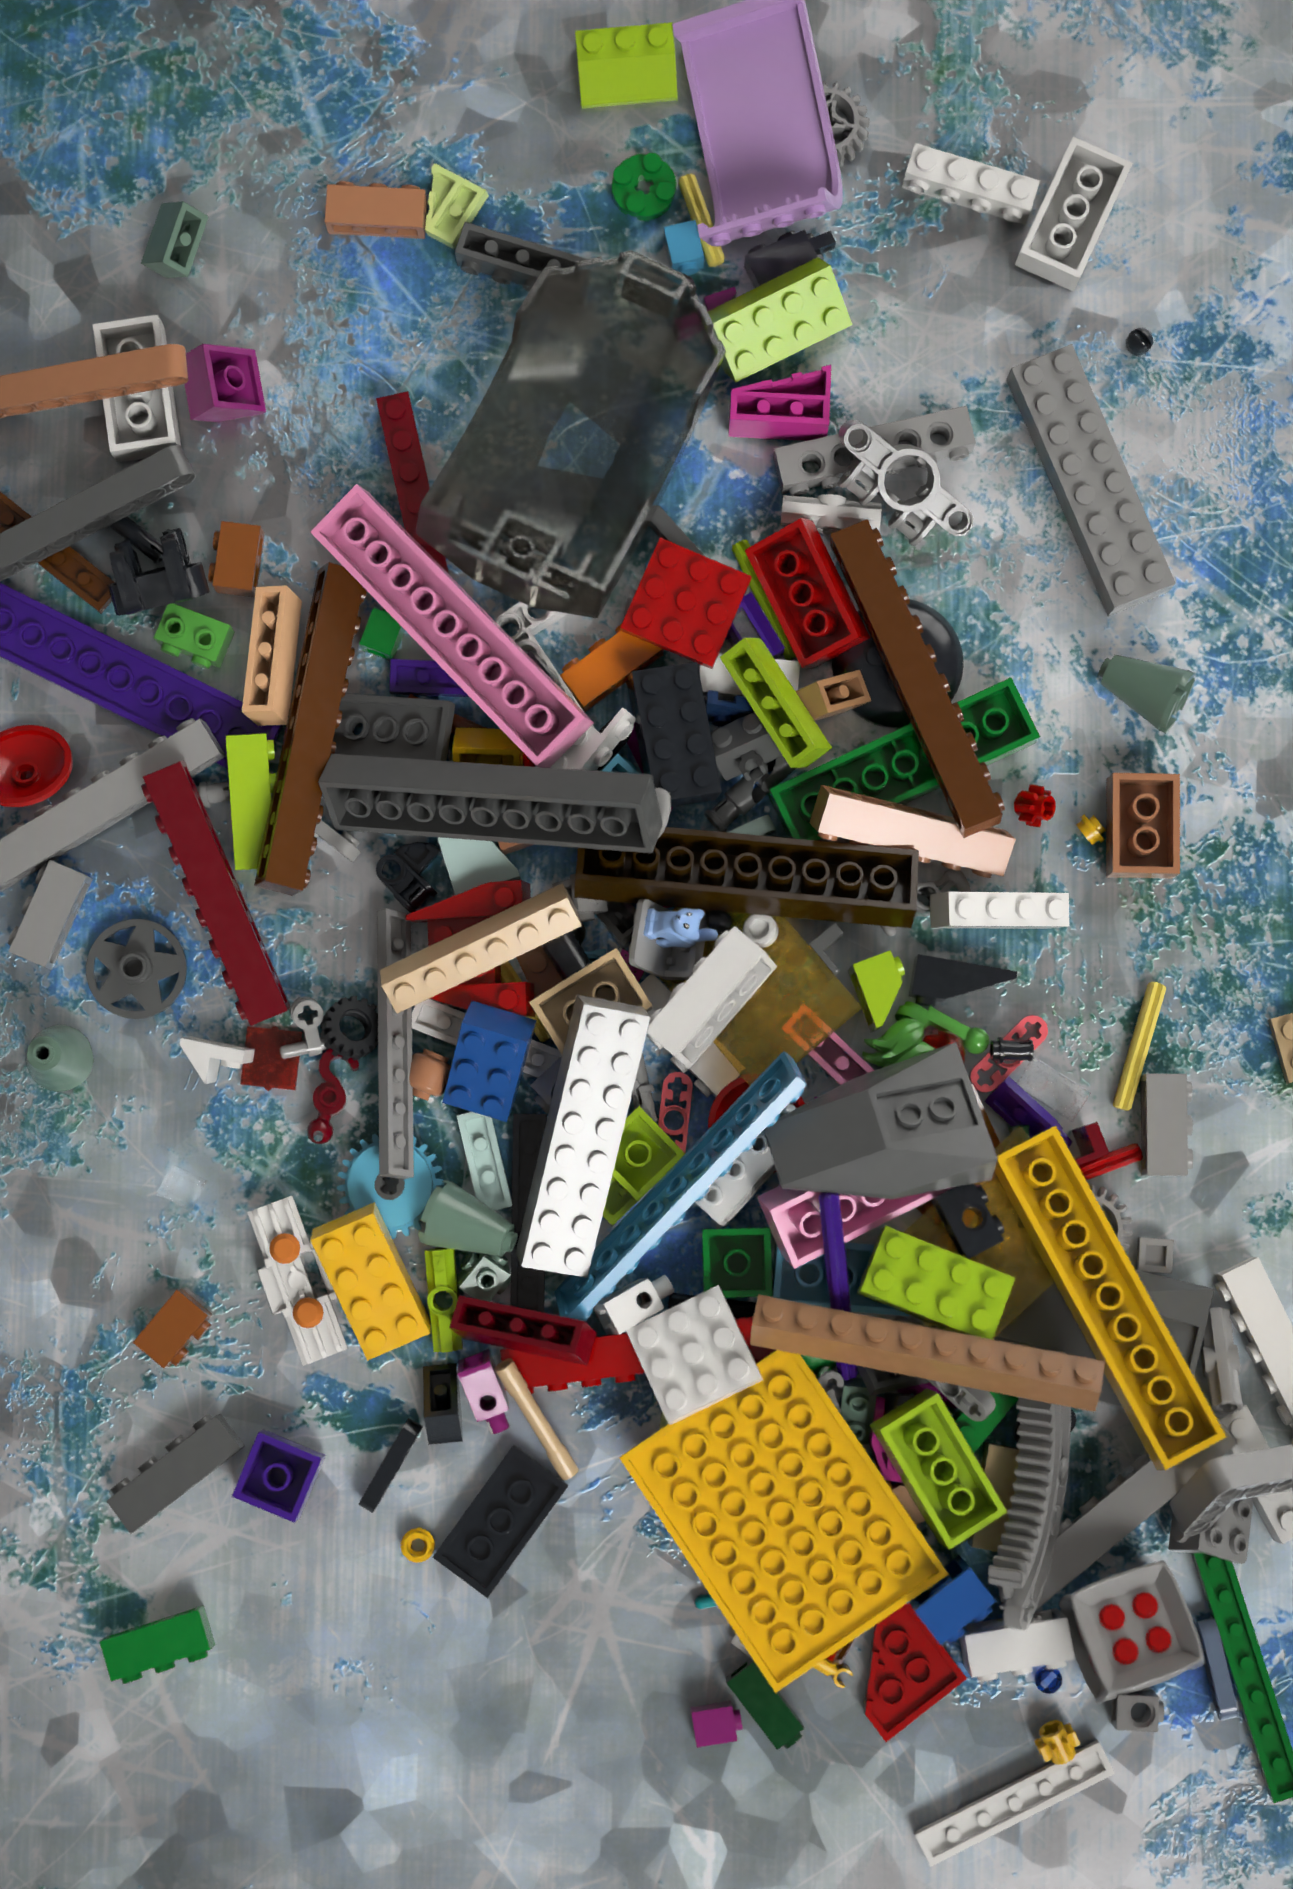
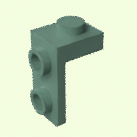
M858 1371L855 1378L844 1380L840 1405L842 1411L840 1414L861 1444H870V1424L873 1420L877 1395H870Z

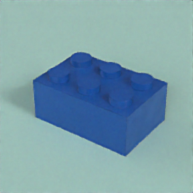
M471 1000L461 1024L442 1103L507 1122L516 1100L537 1020Z
M960 1555L944 1566L948 1572L946 1577L919 1594L910 1603L916 1614L940 1645L945 1641L951 1644L965 1633L963 1627L973 1619L979 1622L993 1611L991 1605L996 1602Z

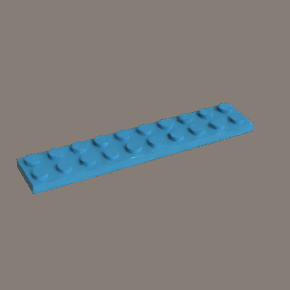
M783 1051L594 1249L588 1277L569 1275L554 1291L560 1316L586 1321L591 1315L593 1307L602 1298H607L612 1294L616 1283L625 1274H630L635 1270L640 1258L648 1250H653L659 1245L663 1234L672 1225L675 1226L682 1221L686 1210L695 1201H700L709 1191V1186L718 1177H722L729 1172L733 1161L742 1152H747L752 1148L757 1136L766 1127L769 1128L776 1123L780 1112L789 1103H793L800 1098L807 1084L796 1062L789 1054Z

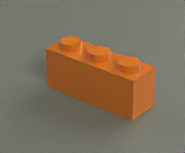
M620 624L615 629L617 634L607 641L602 638L595 642L588 649L590 653L583 659L579 660L576 657L569 661L562 668L563 673L560 677L585 713L626 683L631 671L643 670L663 656L664 649L620 631Z

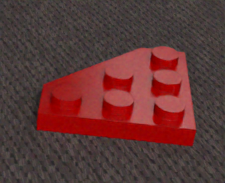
M910 1603L903 1605L874 1626L864 1714L885 1742H888L967 1679L942 1644H939L919 1618Z

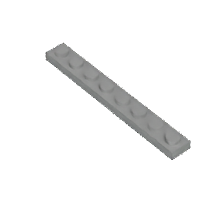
M385 908L377 911L379 1176L408 1179L414 1177L413 1087L409 1082L412 1062V1007L400 1013L395 1012L381 986L380 970L411 955V922L406 921V915L409 913Z

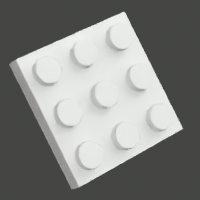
M719 1285L626 1331L669 1425L763 1380Z

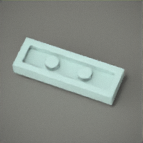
M474 1112L457 1115L476 1198L494 1211L512 1207L510 1190L492 1118Z

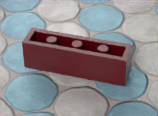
M460 1295L449 1327L464 1340L586 1366L588 1365L596 1337V1332L585 1321Z

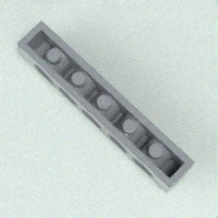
M967 406L869 427L891 446L898 445L903 440L910 441L914 446L930 455L936 463L937 460L948 457L950 461L964 459L969 456V453L973 451L976 444ZM858 429L850 432L848 437L850 445H856L862 441L863 430ZM935 433L942 434L946 438L947 443L943 445L934 444L930 436ZM839 434L774 448L773 460L781 494L790 493V496H800L810 491L809 488L822 486V489L838 487L839 479L850 465L839 466L835 462L834 457L843 454L848 456L852 463L856 456L841 444ZM905 455L895 460L893 468L890 472L886 471V475L901 473L905 471V467L918 465V468H925L926 464L924 466L914 459L915 455ZM805 462H814L820 470L810 474L804 471L802 465Z

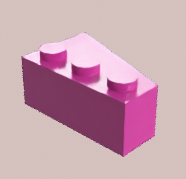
M832 364L822 366L821 370L802 374V372L791 374L790 378L774 382L770 379L731 389L728 437L800 441L827 437L830 417Z

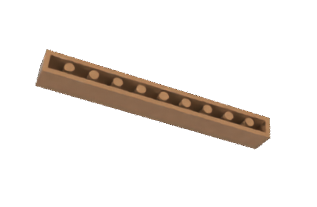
M758 1295L750 1345L1093 1412L1096 1410L1101 1394L1105 1361L763 1295Z

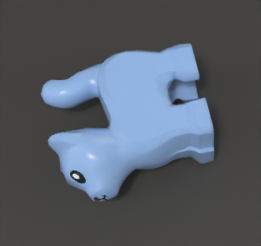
M649 908L645 919L644 936L650 940L659 938L656 940V944L662 948H689L695 945L696 942L714 941L718 937V932L710 928L699 929L700 920L704 916V911L700 909L682 908L678 912H661Z

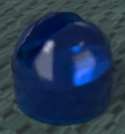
M1043 1666L1037 1670L1034 1680L1036 1687L1041 1692L1052 1694L1060 1689L1062 1675L1058 1669H1046V1666ZM1051 1672H1054L1057 1677L1044 1688L1041 1683Z

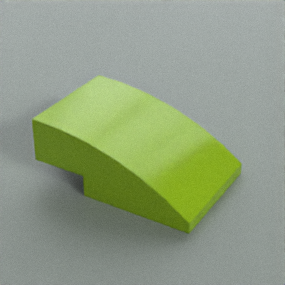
M640 1106L626 1118L602 1215L611 1227L685 1155L678 1145Z

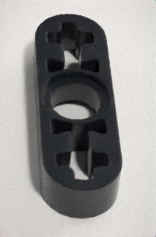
M410 1418L407 1419L361 1498L359 1506L374 1513L423 1428L422 1425Z

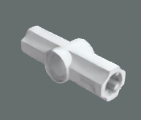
M833 494L820 495L817 498L783 495L780 525L787 526L800 518L813 520L818 532L831 534L868 519L872 529L877 528L880 530L882 503L869 502L863 506L858 501H847L845 497Z

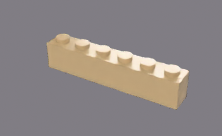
M561 883L381 969V986L395 1012L400 1013L581 927L577 909L564 884Z

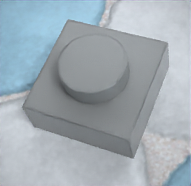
M1138 1237L1136 1270L1172 1274L1174 1240Z

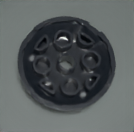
M910 599V604L907 605L911 615L916 614L920 619L923 627V633L920 635L925 645L930 643L935 652L937 662L934 665L938 674L944 673L950 686V692H947L952 701L960 686L964 667L963 652L958 636L950 623L939 612L924 603ZM858 610L857 612L870 638L832 659L833 677L860 670L871 701L852 709V711L862 719L877 726H907L911 724L860 610Z

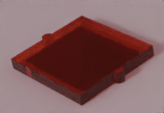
M247 1026L245 1047L255 1049L253 1062L245 1063L242 1066L240 1084L264 1087L267 1091H270L272 1088L296 1091L300 1056L283 1059L280 1054V1047L301 1042L303 1032L279 1030L277 1026H273L272 1029Z

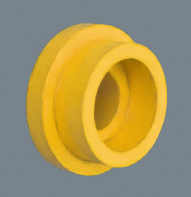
M1083 814L1081 816L1082 820L1076 826L1092 845L1097 841L1102 843L1105 839L1101 834L1106 829L1094 815L1088 819Z
M424 1528L410 1529L401 1540V1551L405 1558L411 1562L420 1563L426 1561L431 1557L435 1549L434 1537ZM419 1538L423 1540V1550L416 1551L413 1549L412 1541Z

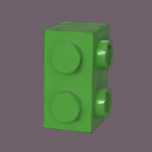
M172 603L167 605L154 639L161 645L160 650L166 654L179 657L180 653L192 657L191 662L202 668L209 669L211 665L220 668L235 631L229 624Z

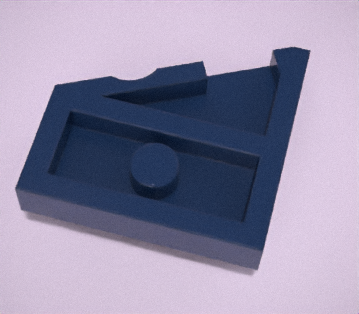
M708 690L707 717L708 721L712 722L715 726L722 727L754 712L745 697L736 695L734 696V701L718 700L719 692Z

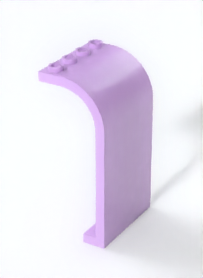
M745 0L672 24L674 36L681 42L714 204V227L710 228L704 223L698 224L699 237L711 246H723L739 238L757 236L766 230L787 227L794 222L807 218L821 217L827 212L840 209L843 200L840 166L805 0Z

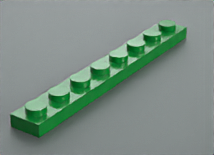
M1192 1553L1212 1618L1216 1621L1226 1662L1270 1800L1273 1803L1293 1798V1749L1233 1562L1205 1553Z

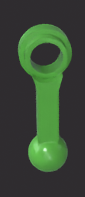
M907 1001L904 1005L899 1006L895 1014L897 1021L906 1018L915 1019L926 1024V1027L932 1026L962 1042L964 1048L972 1054H980L989 1046V1036L985 1030L978 1027L970 1028L938 1011L931 1005L926 1010L914 1002Z

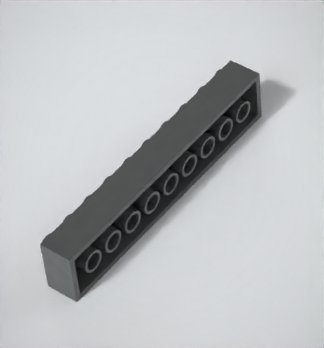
M331 754L318 781L335 830L653 853L663 825L653 778L650 774Z

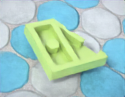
M434 163L431 171L433 175L432 190L429 191L428 197L430 208L429 213L426 215L425 231L428 236L455 249L464 223H472L489 195L485 189Z

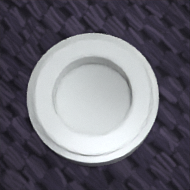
M752 914L744 923L743 933L760 948H765L773 944L777 939L778 925L771 916Z

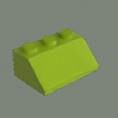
M672 22L575 31L581 109L678 100Z

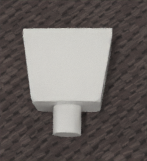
M666 1275L652 1282L649 1278L638 1279L613 1292L607 1298H602L593 1307V1310L606 1335H620L664 1309L661 1300L674 1293V1288ZM638 1295H640L642 1299V1303L640 1306H638L636 1301Z

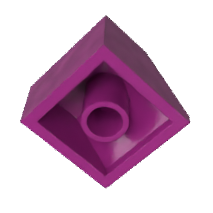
M202 343L186 353L188 382L184 385L191 420L223 422L260 415L266 412L255 349Z

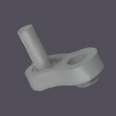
M322 820L319 824H316L314 837L318 838L319 836L351 862L361 853L356 848L360 842L345 830L340 835Z

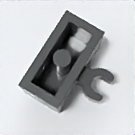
M755 712L711 731L717 767L726 781L741 774L747 781H750V770L760 767L763 774L768 771L766 763L783 756Z

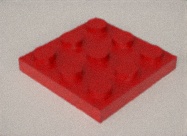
M660 537L621 624L620 631L713 669L752 580V576Z

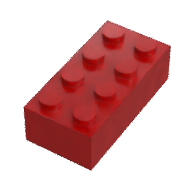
M800 518L745 549V553L802 668L814 669L870 638L813 520Z

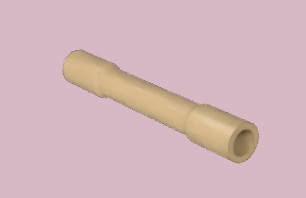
M512 1359L500 1362L494 1369L507 1392L516 1401L543 1445L547 1457L561 1480L572 1478L577 1474L579 1468L539 1408Z

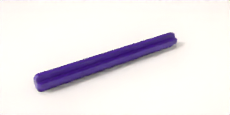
M820 1193L819 1205L830 1308L851 1312L840 1196L838 1193ZM836 1362L837 1373L843 1377V1380H849L857 1376V1365Z

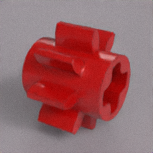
M1029 784L1028 791L1022 790L1019 792L1014 801V811L1019 816L1018 820L1034 827H1040L1041 820H1050L1056 809L1055 799L1050 796L1051 791L1044 790V786Z

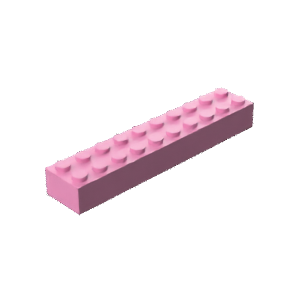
M356 484L310 532L537 767L550 768L592 726L594 722L391 514L361 486Z

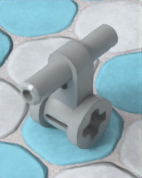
M303 996L297 998L291 1005L290 1015L295 1024L303 1029L305 1041L281 1046L280 1054L283 1059L308 1054L309 1057L322 1054V1050H327L324 1046L326 1041L319 1037L317 1028L323 1020L321 1006L311 997ZM306 1005L311 1010H315L314 1013L310 1014V1020L305 1021L302 1016H298V1014L303 1012V1007Z

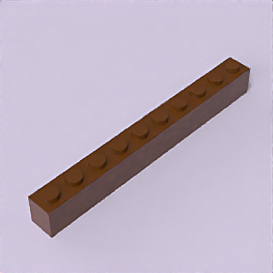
M868 519L831 533L830 547L962 837L966 838L1000 824L1003 815L1002 811H1005V806L998 792L993 793L988 783V781H991L988 767L985 762L979 763L975 755V751L978 748L972 733H965L961 724L964 721V717L958 703L952 704L947 692H950V686L944 673L938 674L934 665L937 662L935 652L930 643L925 645L920 635L923 633L920 619L916 614L911 615L907 605L910 604L908 593L903 585L899 587L894 578L897 575L895 565L890 556L885 558L880 548L884 546L880 532L877 528L872 529Z
M331 562L318 569L254 883L256 887L290 896L302 892L310 881L309 858L313 856L316 850L317 838L314 837L316 824L320 823L324 810L323 805H320L322 791L318 781L331 754H335L336 742L333 741L335 729L339 727L342 720V710L339 707L341 698L345 696L348 689L349 680L345 678L347 667L351 665L355 654V648L352 647L353 636L357 634L360 628L361 617L358 616V611L367 593V590L343 566Z

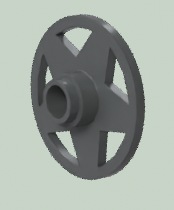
M145 919L124 920L104 930L93 943L86 962V978L95 999L111 1013L129 1019L149 1018L169 1008L182 992L187 976V960L178 939L167 928ZM135 927L126 946L106 942L110 936L119 930ZM154 930L170 941L177 955L155 952ZM96 958L111 971L100 990L94 976ZM179 973L173 991L162 1002L159 981ZM132 994L145 1011H126L112 1004Z

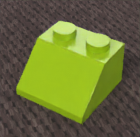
M891 950L854 963L847 970L871 1033L883 1026L902 985L901 978L905 975L899 956L893 958Z

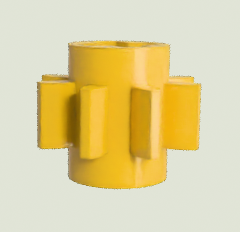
M1059 1720L1045 1723L1039 1730L1041 1738L1034 1740L1044 1762L1052 1760L1056 1765L1070 1762L1076 1755L1074 1747L1081 1745L1071 1724L1063 1725Z

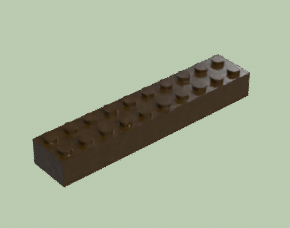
M665 827L662 835L656 842L653 853L578 848L574 898L638 903L640 899H648L660 906L911 929L917 910L919 850Z

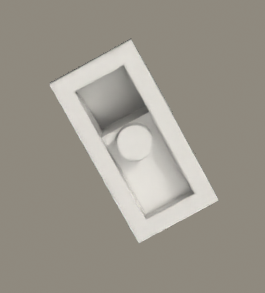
M193 1036L181 1038L179 1044L205 1084L216 1082L219 1064L224 1067L239 1069L241 1064L253 1062L255 1051L252 1048Z

